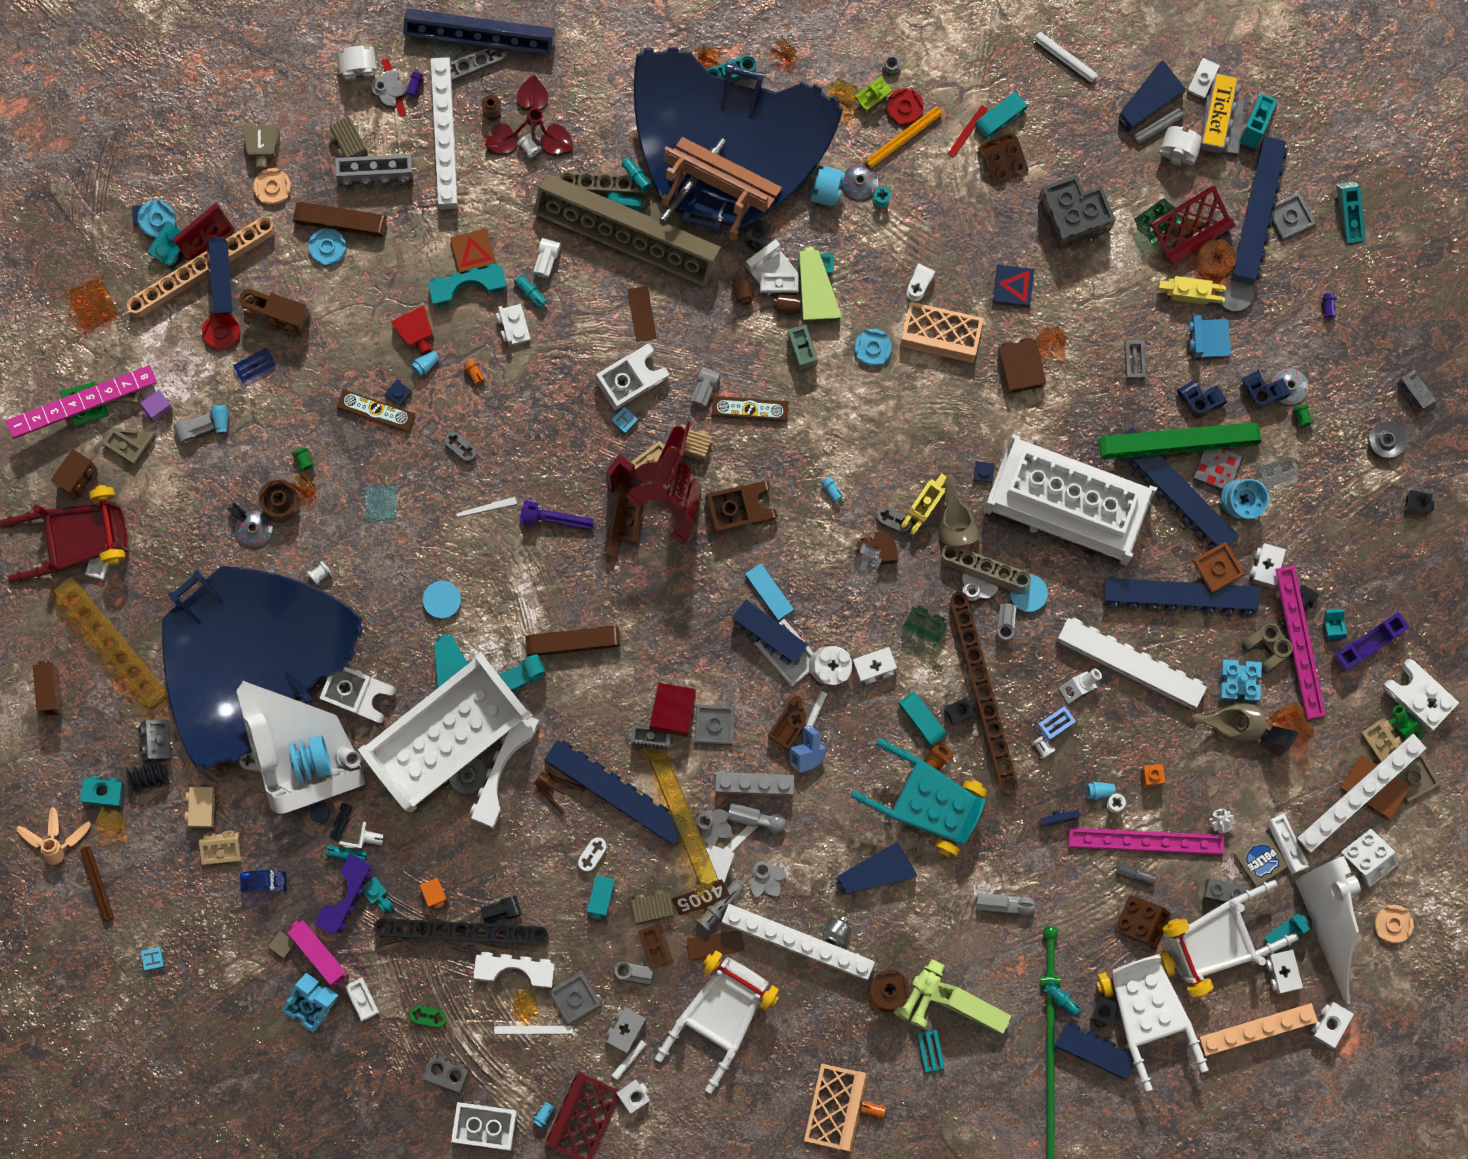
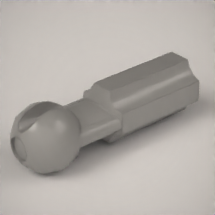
M731 803L728 813L729 818L727 819L753 827L757 825L765 826L774 833L783 831L786 825L782 815L773 814L768 816L761 814L760 810Z
M978 893L976 910L1028 916L1034 912L1035 903L1033 899L1027 896L1015 897Z

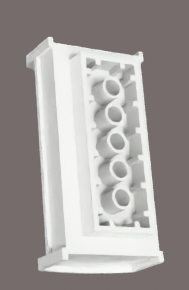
M1013 434L983 512L989 515L991 512L1000 514L1121 560L1120 564L1127 566L1133 556L1134 544L1150 501L1157 488L1151 485L1148 488L1020 440V436Z
M479 652L474 660L370 743L358 749L378 778L405 811L413 812L419 802L523 719L528 720L533 716L488 662V657L482 652Z

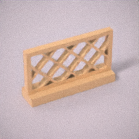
M910 302L900 347L974 363L984 318ZM912 308L921 310L923 315L915 319L911 313ZM936 313L942 319L934 323L929 316ZM952 317L957 318L960 322L954 327L948 322V319ZM926 318L930 326L922 329L918 322ZM970 321L978 323V328L970 331L966 324ZM945 322L949 330L941 334L937 326ZM914 324L920 331L916 334L907 333L908 327ZM963 326L968 334L960 338L955 330ZM933 328L938 336L929 338L925 332ZM951 332L957 339L952 343L947 342L944 336ZM971 337L974 346H965L963 340Z
M821 1063L805 1134V1142L852 1152L868 1080L867 1073ZM825 1069L833 1070L836 1078L828 1083L823 1077ZM846 1074L855 1075L853 1083L846 1087L841 1077ZM839 1080L844 1089L834 1095L829 1085ZM827 1087L832 1097L822 1102L819 1093ZM846 1091L850 1097L849 1103L841 1106L836 1097ZM834 1099L839 1109L830 1114L825 1104ZM823 1107L828 1116L818 1122L815 1117V1111ZM842 1111L845 1121L837 1126L832 1116ZM830 1118L835 1128L825 1133L820 1124ZM818 1126L823 1136L817 1140L811 1139V1130ZM836 1130L841 1136L839 1145L831 1143L828 1138Z

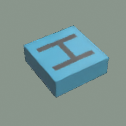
M623 407L611 422L626 434L638 422V419L626 407Z
M161 947L141 951L145 971L164 967Z

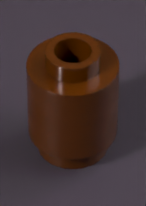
M487 95L483 98L481 103L483 114L488 118L497 117L501 112L499 98L495 95Z
M747 276L734 278L732 280V289L736 303H740V305L750 304L751 300L754 299L750 280L747 279Z
M778 294V297H774L773 309H777V313H800L801 298L796 297V295Z

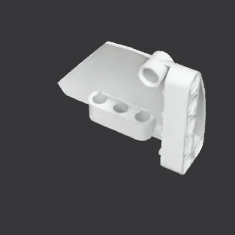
M245 681L241 683L236 690L255 764L258 771L261 772L271 810L278 814L287 813L358 788L366 783L360 764L361 755L352 747L337 715ZM322 735L328 750L332 774L319 777L316 770H312L313 779L309 780L305 772V781L299 783L290 763L289 744L295 742L297 749L300 750L299 741L302 740L306 748H308L309 738ZM353 754L352 760L347 762L348 756Z
M1343 856L1298 878L1295 882L1311 917L1313 930L1342 998L1347 1004H1350V966L1355 942L1359 934L1351 895L1361 892V888L1357 878L1354 875H1350V868Z

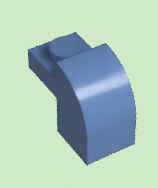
M812 726L803 727V744L790 748V766L799 773L817 767L826 754V748L820 744L821 735Z

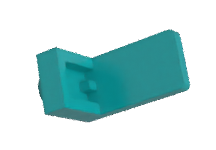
M595 876L590 903L587 908V914H590L591 918L602 919V917H607L614 879Z
M1298 913L1267 934L1264 939L1267 943L1272 944L1283 939L1284 935L1289 936L1296 933L1299 937L1310 930L1308 927L1310 924L1304 915L1301 916Z

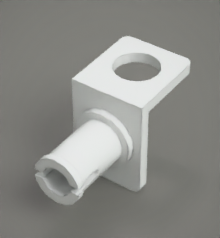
M1093 669L1091 672L1086 671L1060 686L1059 690L1067 703H1072L1081 695L1097 688L1095 682L1102 678L1101 672L1098 669ZM1068 686L1074 690L1073 697L1067 694L1066 689Z
M363 822L361 824L358 844L340 841L338 846L358 850L362 848L364 843L381 846L383 834L366 831V822Z

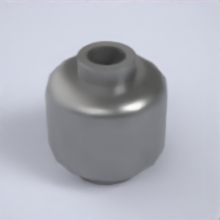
M841 916L830 918L823 929L824 940L835 946L843 945L851 933L848 920Z

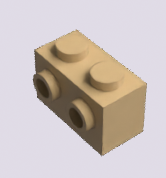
M189 787V792H186L185 797L186 804H189L188 811L185 812V823H188L190 828H214L215 789L213 787Z

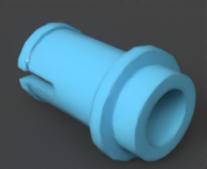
M829 477L821 484L822 489L827 491L834 503L842 498L843 494L835 485V480Z
M544 1102L537 1116L533 1117V1123L540 1128L546 1126V1122L555 1110V1107Z

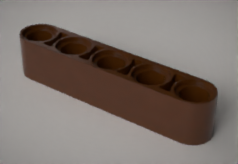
M304 202L296 203L293 222L299 225L335 229L337 231L375 237L384 236L387 217L381 214Z
M619 626L525 636L527 656L535 654L542 656L621 646Z

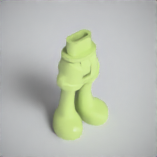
M931 959L928 966H925L919 976L913 980L912 985L914 988L906 1004L894 1009L893 1013L899 1018L908 1021L918 998L923 994L920 1005L910 1023L926 1029L928 1021L925 1019V1013L931 1002L930 997L937 982H941V977H943L942 971L945 966Z

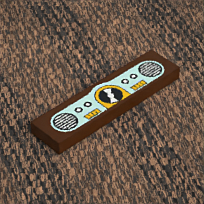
M344 389L336 406L338 409L409 432L415 413Z
M713 396L712 416L787 421L789 401Z

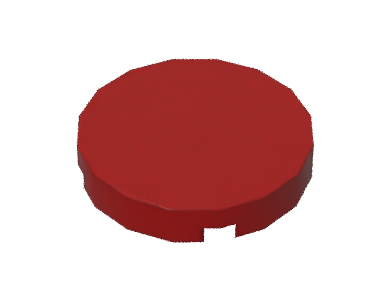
M901 88L890 95L886 110L893 122L908 126L920 119L924 103L922 97L916 91Z
M217 313L213 316L211 315L203 324V339L214 350H228L238 342L240 326L230 314Z

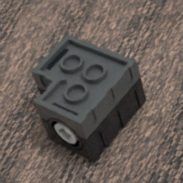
M1078 175L1042 187L1038 199L1043 206L1044 214L1047 221H1049L1058 249L1080 242L1083 239L1100 235V233L1111 231L1115 217L1102 186L1084 192L1079 183Z

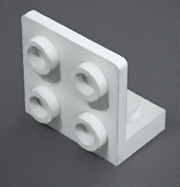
M776 239L746 261V269L759 285L760 273H798L780 251V243Z
M1369 829L1342 851L1343 856L1362 873L1364 882L1369 887L1399 865L1396 852L1372 829Z

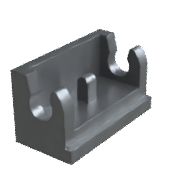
M1416 369L1403 376L1397 382L1419 413L1438 400L1436 397H1433L1417 375Z

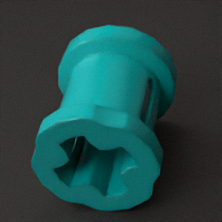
M878 187L875 190L873 203L878 208H885L889 204L891 197L889 189ZM879 195H883L884 200H881Z

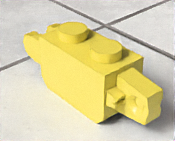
M1175 276L1174 279H1169V281H1159L1158 291L1167 292V296H1171L1173 301L1205 305L1209 302H1225L1224 297L1211 295V292H1224L1226 287L1224 285L1212 284L1213 281Z
M941 473L936 482L931 479L908 511L907 517L900 527L904 529L909 524L910 519L914 520L917 523L910 532L914 535L918 528L924 524L945 492L946 488L942 486L946 479L945 475Z

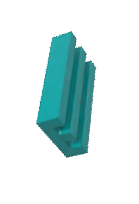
M937 1030L917 1033L925 1072L944 1069ZM930 1035L934 1036L939 1066H936ZM923 1036H926L932 1067H928Z

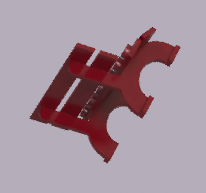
M687 421L685 428L680 425L673 427L658 461L647 462L635 468L636 477L644 484L635 486L626 494V497L637 507H640L642 503L649 500L658 501L667 506L673 513L676 521L675 527L670 534L682 545L686 543L691 535L701 490L695 476L691 479L692 472L690 467L684 462L680 463L691 424L689 421ZM665 481L666 485L669 486L668 490L663 486Z

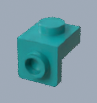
M1344 609L1325 611L1323 622L1327 640L1347 638Z

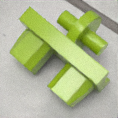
M879 77L856 94L854 98L865 111H868L892 93L893 90L882 77Z

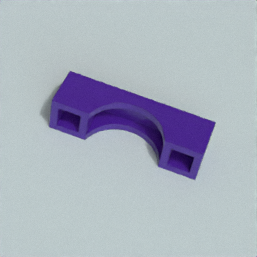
M1397 612L1366 635L1336 653L1332 659L1342 673H1344L1410 627L1401 614Z
M352 853L349 854L341 870L348 884L347 895L337 905L324 906L314 923L315 926L333 935H336L337 932H342L346 924L343 921L346 914L350 915L355 907V904L352 903L355 896L360 897L364 889L361 885L364 879H369L373 871L370 868L371 863Z

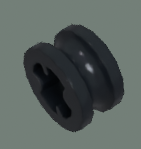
M233 502V506L227 510L238 520H241V516L247 513Z

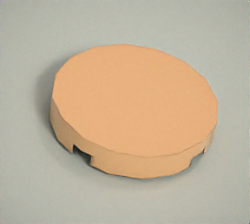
M268 168L262 170L257 178H255L253 189L256 197L262 203L276 206L288 199L291 193V182L288 175L280 169Z
M1389 905L1382 908L1376 914L1374 920V929L1377 936L1390 944H1399L1405 941L1412 934L1414 928L1412 916L1404 907L1399 905Z

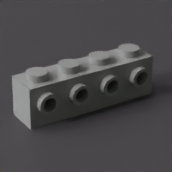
M411 154L335 158L336 178L338 183L343 185H350L352 182L369 184L371 181L388 183L390 180L407 182L409 179H413Z

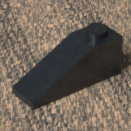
M1272 726L1269 730L1266 728L1261 735L1262 742L1260 745L1280 757L1290 749L1299 732Z

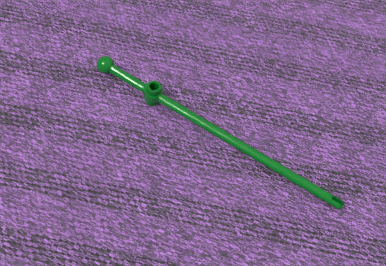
M1045 927L1043 936L1047 939V976H1041V988H1045L1050 982H1054L1060 988V976H1055V939L1058 936V929L1056 927ZM1047 993V1159H1054L1055 1000Z

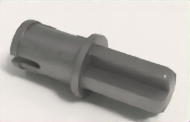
M1121 862L1117 867L1118 874L1132 878L1134 882L1137 880L1150 886L1154 884L1156 874L1141 870L1139 866L1136 868Z

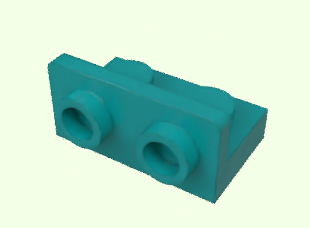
M166 221L146 253L163 265H173L179 258L178 253L180 250L172 238L182 230L171 222Z

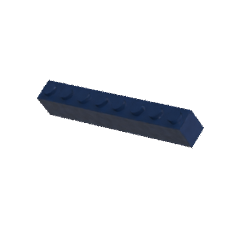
M408 8L404 17L403 35L551 55L554 46L555 28Z
M1264 136L1261 142L1230 280L1253 285L1255 280H1259L1261 269L1258 266L1259 262H1263L1265 252L1262 249L1263 245L1267 244L1269 237L1266 231L1267 228L1271 227L1273 217H1270L1271 210L1274 211L1277 201L1274 199L1275 193L1278 194L1280 183L1277 181L1278 177L1282 176L1284 165H1281L1282 159H1286L1288 148H1285L1286 141Z
M1132 427L1125 434L1138 432ZM1161 455L1126 458L1129 461L1128 465L1142 475L1143 481L1148 485L1151 484L1153 487H1156V494L1160 498H1165L1169 502V507L1174 512L1178 511L1181 514L1184 523L1188 526L1191 525L1195 529L1196 535L1209 543L1210 549L1224 542H1227L1228 546H1230L1237 540L1239 535Z
M1106 578L1104 580L1103 604H1108V607L1114 608L1119 607V605H1127V608L1131 609L1146 606V609L1149 610L1165 607L1167 611H1176L1177 608H1181L1186 612H1196V609L1204 610V613L1223 611V614L1242 612V615H1253V613L1259 610V587L1227 585L1211 594L1206 584Z
M558 740L555 742L544 759L546 763L673 847L687 828L682 817L678 815L672 816L668 813L669 809L662 804H659V806L652 803L653 799L645 793L640 795L636 792V787L630 783L625 785L615 773L611 772L608 774L605 772V767L595 761L593 764L587 760L589 757L583 752L579 751L577 753L571 749L573 746L564 740L562 742Z

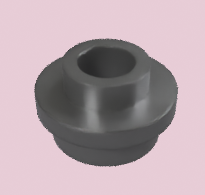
M889 55L883 60L882 67L885 72L895 74L901 68V61L898 57ZM894 63L895 67L891 68L888 64Z

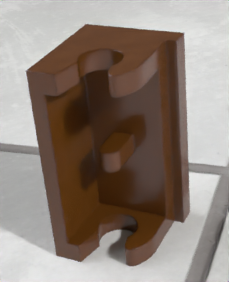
M655 924L638 931L651 968L660 967L663 964L674 961L660 924Z

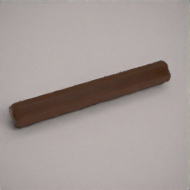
M90 846L83 847L80 851L104 921L114 918L92 849Z

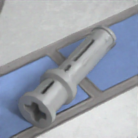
M735 879L727 889L731 896L707 906L706 912L695 921L704 930L709 932L710 926L717 919L721 918V913L741 890L745 888V885L740 880Z

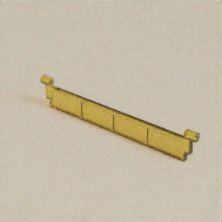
M641 748L638 750L641 760L649 759L699 882V885L694 887L697 897H701L704 895V890L713 888V883L719 881L667 752L659 753L658 749L647 752L645 748Z

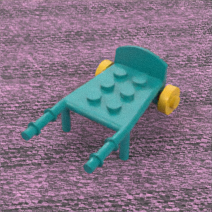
M878 738L875 745L883 748V751L887 750L900 757V760L904 759L910 762L909 765L913 770L893 810L882 805V802L878 803L866 797L865 793L860 794L853 790L850 797L857 800L858 804L863 803L874 809L876 813L884 814L886 820H897L945 838V841L937 839L934 847L939 849L938 853L946 857L950 855L957 857L960 849L954 846V843L965 844L981 815L986 801L984 798L988 791L983 788L982 783L975 780L972 782L965 780L961 787L923 760L908 753L906 749L902 750L890 744L889 740L886 742Z

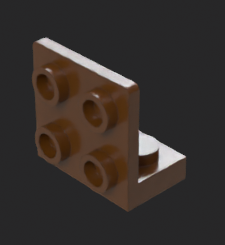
M1012 133L977 147L979 154L986 159L995 185L1029 171L1018 137Z
M1130 895L1115 930L1141 940L1149 947L1156 949L1164 932L1163 927L1167 925L1171 913L1160 905Z

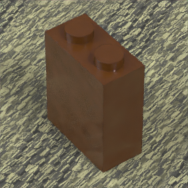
M1026 338L1020 340V343L1015 344L1013 342H1006L999 347L998 355L1007 394L1045 387L1046 378L1036 339Z
M38 661V664L32 665L36 711L43 717L62 715L59 669L50 661Z

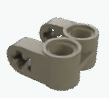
M1273 623L1266 624L1242 643L1249 651L1262 641L1271 650L1273 656L1262 664V669L1265 673H1268L1288 658L1293 650L1292 643L1285 638L1280 628ZM1265 631H1274L1275 637L1268 638L1265 635ZM1284 645L1287 648V652L1285 654L1278 652L1277 646Z

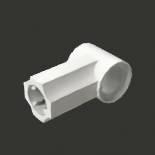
M542 238L538 249L539 255L533 271L534 274L543 278H549L554 260L558 257L561 243Z

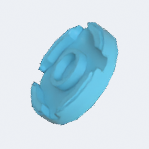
M148 201L138 211V226L144 234L156 238L166 221L175 225V214L170 205L164 201Z
M322 228L310 237L309 253L318 264L324 266L334 265L344 257L346 242L342 234L337 230Z
M868 329L857 337L854 352L862 364L869 367H877L889 359L892 352V343L885 332L878 329Z
M1029 574L1031 582L1028 592L1018 594L1009 590L1010 600L1013 605L1025 613H1033L1039 610L1045 604L1048 597V589L1045 582L1032 574ZM1024 580L1017 581L1020 585L1026 584Z
M434 582L424 592V608L434 618L448 619L454 616L460 609V592L450 582Z

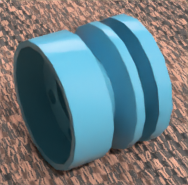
M1233 480L1222 490L1220 497L1221 506L1224 512L1232 518H1256L1267 509L1269 494L1266 487L1258 480Z
M322 735L309 738L308 748H306L302 740L299 741L300 750L297 749L295 742L289 744L290 763L299 783L305 781V772L308 779L312 780V770H316L319 777L332 774L328 750Z

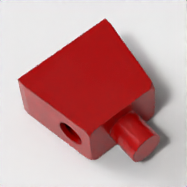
M424 305L391 321L394 330L410 350L418 347L422 355L432 350L428 341L432 340L434 336Z

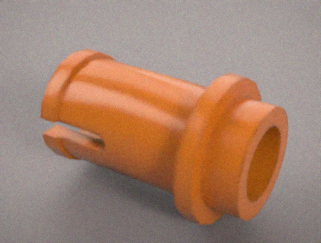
M473 359L464 364V370L469 373L474 385H477L478 382L481 383L485 378L477 366L478 363Z
M863 1101L860 1113L875 1116L878 1120L880 1118L884 1119L886 1107H883V1104L879 1106Z

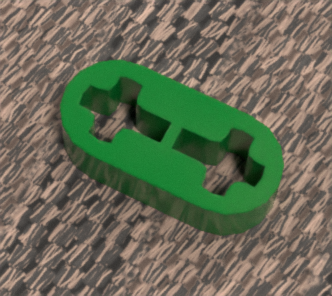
M414 1006L409 1013L410 1019L416 1024L440 1028L447 1021L446 1014L439 1009ZM421 1009V1013L426 1014L427 1017H420L419 1020H416L413 1013ZM437 1013H440L443 1021H439L438 1024H435V1020L429 1019L430 1015L436 1016Z

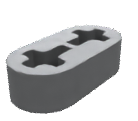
M449 432L446 435L445 443L448 449L464 462L475 460L477 455L476 449L470 442L457 432ZM455 437H457V442L460 444V446L458 447L454 443L450 445L449 438L454 439ZM462 448L466 449L467 451L471 449L472 456L470 457L467 455L466 457H464L465 453L462 450Z
M887 507L881 508L878 511L877 521L882 526L902 534L907 533L911 529V519L909 520L908 527L901 529L900 524L895 522V520L902 522L907 517L906 515ZM888 512V517L892 518L893 521L890 519L883 521L880 514Z

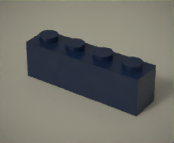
M747 599L732 617L733 625L738 630L748 632L749 637L753 641L763 643L765 645L764 648L768 652L778 654L780 656L779 659L788 666L789 664L794 666L808 648L807 643Z
M1073 1023L1063 1025L1055 1043L1056 1048L1121 1079L1127 1080L1134 1067V1060L1130 1050L1126 1048L1120 1050L1115 1047V1043L1109 1040L1103 1042L1097 1039L1098 1035L1087 1031L1086 1034L1080 1031V1027Z

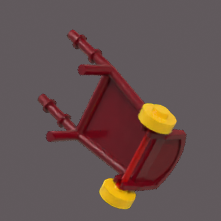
M101 485L89 491L90 501L97 502L94 505L45 509L36 504L33 506L34 512L32 513L28 511L24 515L8 516V518L0 520V527H13L14 524L31 523L32 520L43 518L50 562L47 560L43 561V568L35 567V570L26 572L17 571L16 574L8 575L9 582L18 581L21 583L25 579L41 578L43 575L56 573L99 557L100 563L108 564L109 566L117 565L120 561L125 560V553L128 552V535L121 505L109 501L115 497L114 488Z

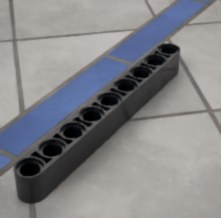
M380 918L374 924L375 932L384 938L542 946L549 940L547 930L541 926ZM381 923L388 924L387 932H379L378 927ZM401 924L408 925V931L405 934L398 932V927ZM421 925L428 927V931L424 935H419L417 932L418 927ZM440 926H445L448 931L446 935L439 936L437 929ZM465 927L467 934L464 937L457 936L458 928ZM479 928H484L487 933L485 937L478 938L476 931ZM504 929L506 936L503 939L496 938L497 930ZM518 930L525 931L526 936L523 940L515 938V933ZM543 931L545 933L544 940H535L536 932Z

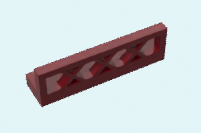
M619 454L605 472L607 489L611 492L614 491L619 481H623L631 488L636 483L635 465Z

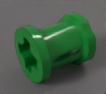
M1308 404L1300 405L1292 410L1299 422L1298 428L1314 423V419H1311L1308 411Z
M307 447L300 448L292 453L293 458H296L299 465L298 469L300 472L307 471L315 466L307 453Z

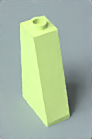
M814 247L803 248V251H799L802 319L841 318V312L819 250H814Z
M937 982L930 997V1000L993 1031L1004 1033L1009 1025L1011 1015L959 987Z

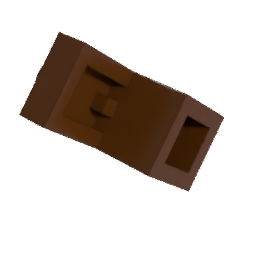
M875 532V540H872L871 537H866L857 542V553L877 552L878 565L898 563L896 543L888 534Z

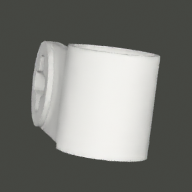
M918 263L906 292L907 298L910 301L918 302L922 299L936 271Z

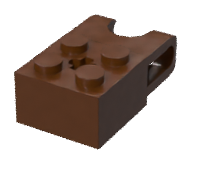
M251 289L244 290L239 297L243 310L249 317L266 322L273 329L278 330L282 328L292 336H296V334L302 336L310 317L306 305L274 293H270L268 296Z
M762 481L706 494L705 501L713 533H721L775 520L778 517L776 509H763L757 502V497L766 493L771 488L770 482ZM726 506L733 509L730 514L725 511Z

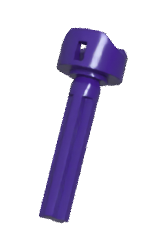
M530 499L524 500L519 520L520 523L533 527L537 519L592 530L593 519L539 509L538 501Z

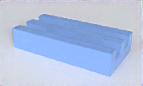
M1064 706L1035 727L1037 730H1041L1040 734L1042 736L1045 735V740L1048 742L1073 725L1076 720ZM1061 713H1064L1065 716L1045 728V724ZM1066 719L1069 720L1068 723L1057 729L1052 734L1049 733L1050 730H1052L1054 727H1056Z

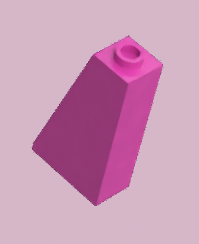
M297 920L289 927L290 931L287 933L332 987L335 988L349 976L303 920L301 922Z

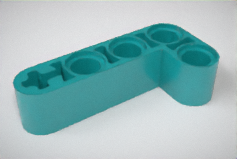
M538 654L524 659L522 664L498 675L513 692L542 679L547 674Z

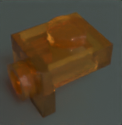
M1059 326L1051 329L1049 327L1042 329L1036 338L1039 346L1057 339L1061 348L1066 345L1067 340L1066 333L1063 329L1060 330Z

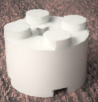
M353 46L344 48L343 53L337 51L340 76L345 77V80H355L356 76L363 75L364 78L375 76L374 72L377 71L374 47L369 46L368 50L364 49V46Z
M1168 127L1159 154L1170 159V162L1177 166H1180L1182 163L1194 165L1201 147L1202 137L1190 129L1188 132L1182 131L1183 127Z
M837 646L819 648L809 661L811 675L816 681L824 685H837L846 681L852 670L850 654ZM828 663L833 664V668L828 667Z

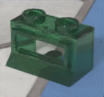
M1165 198L1134 218L1138 230L1148 238L1151 244L1158 239L1154 231H1150V223L1175 209ZM1177 213L1173 222L1181 224V219ZM1162 222L1158 225L1161 233L1166 232L1168 223ZM1172 224L1171 230L1177 227V225Z
M917 606V608L912 607L902 630L906 631L908 629L916 633L917 637L921 639L924 637L934 642V646H937L948 624L944 622L945 618L937 614L932 616L927 613V609L921 606ZM914 614L940 626L938 633L911 621Z

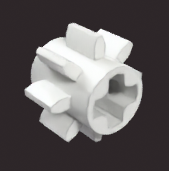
M1225 809L1216 810L1213 813V818L1209 819L1211 827L1219 833L1229 832L1232 829L1231 824H1235L1234 816Z

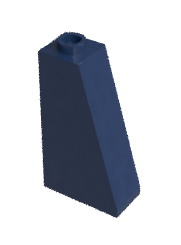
M1164 60L1157 65L1119 115L1121 126L1124 129L1127 128L1129 132L1177 100L1185 92V87Z
M221 236L211 237V240H206L209 309L213 313L232 312L228 241L223 240Z
M896 842L838 875L836 878L838 881L835 883L840 892L844 891L848 895L912 880L917 877V874L900 844Z

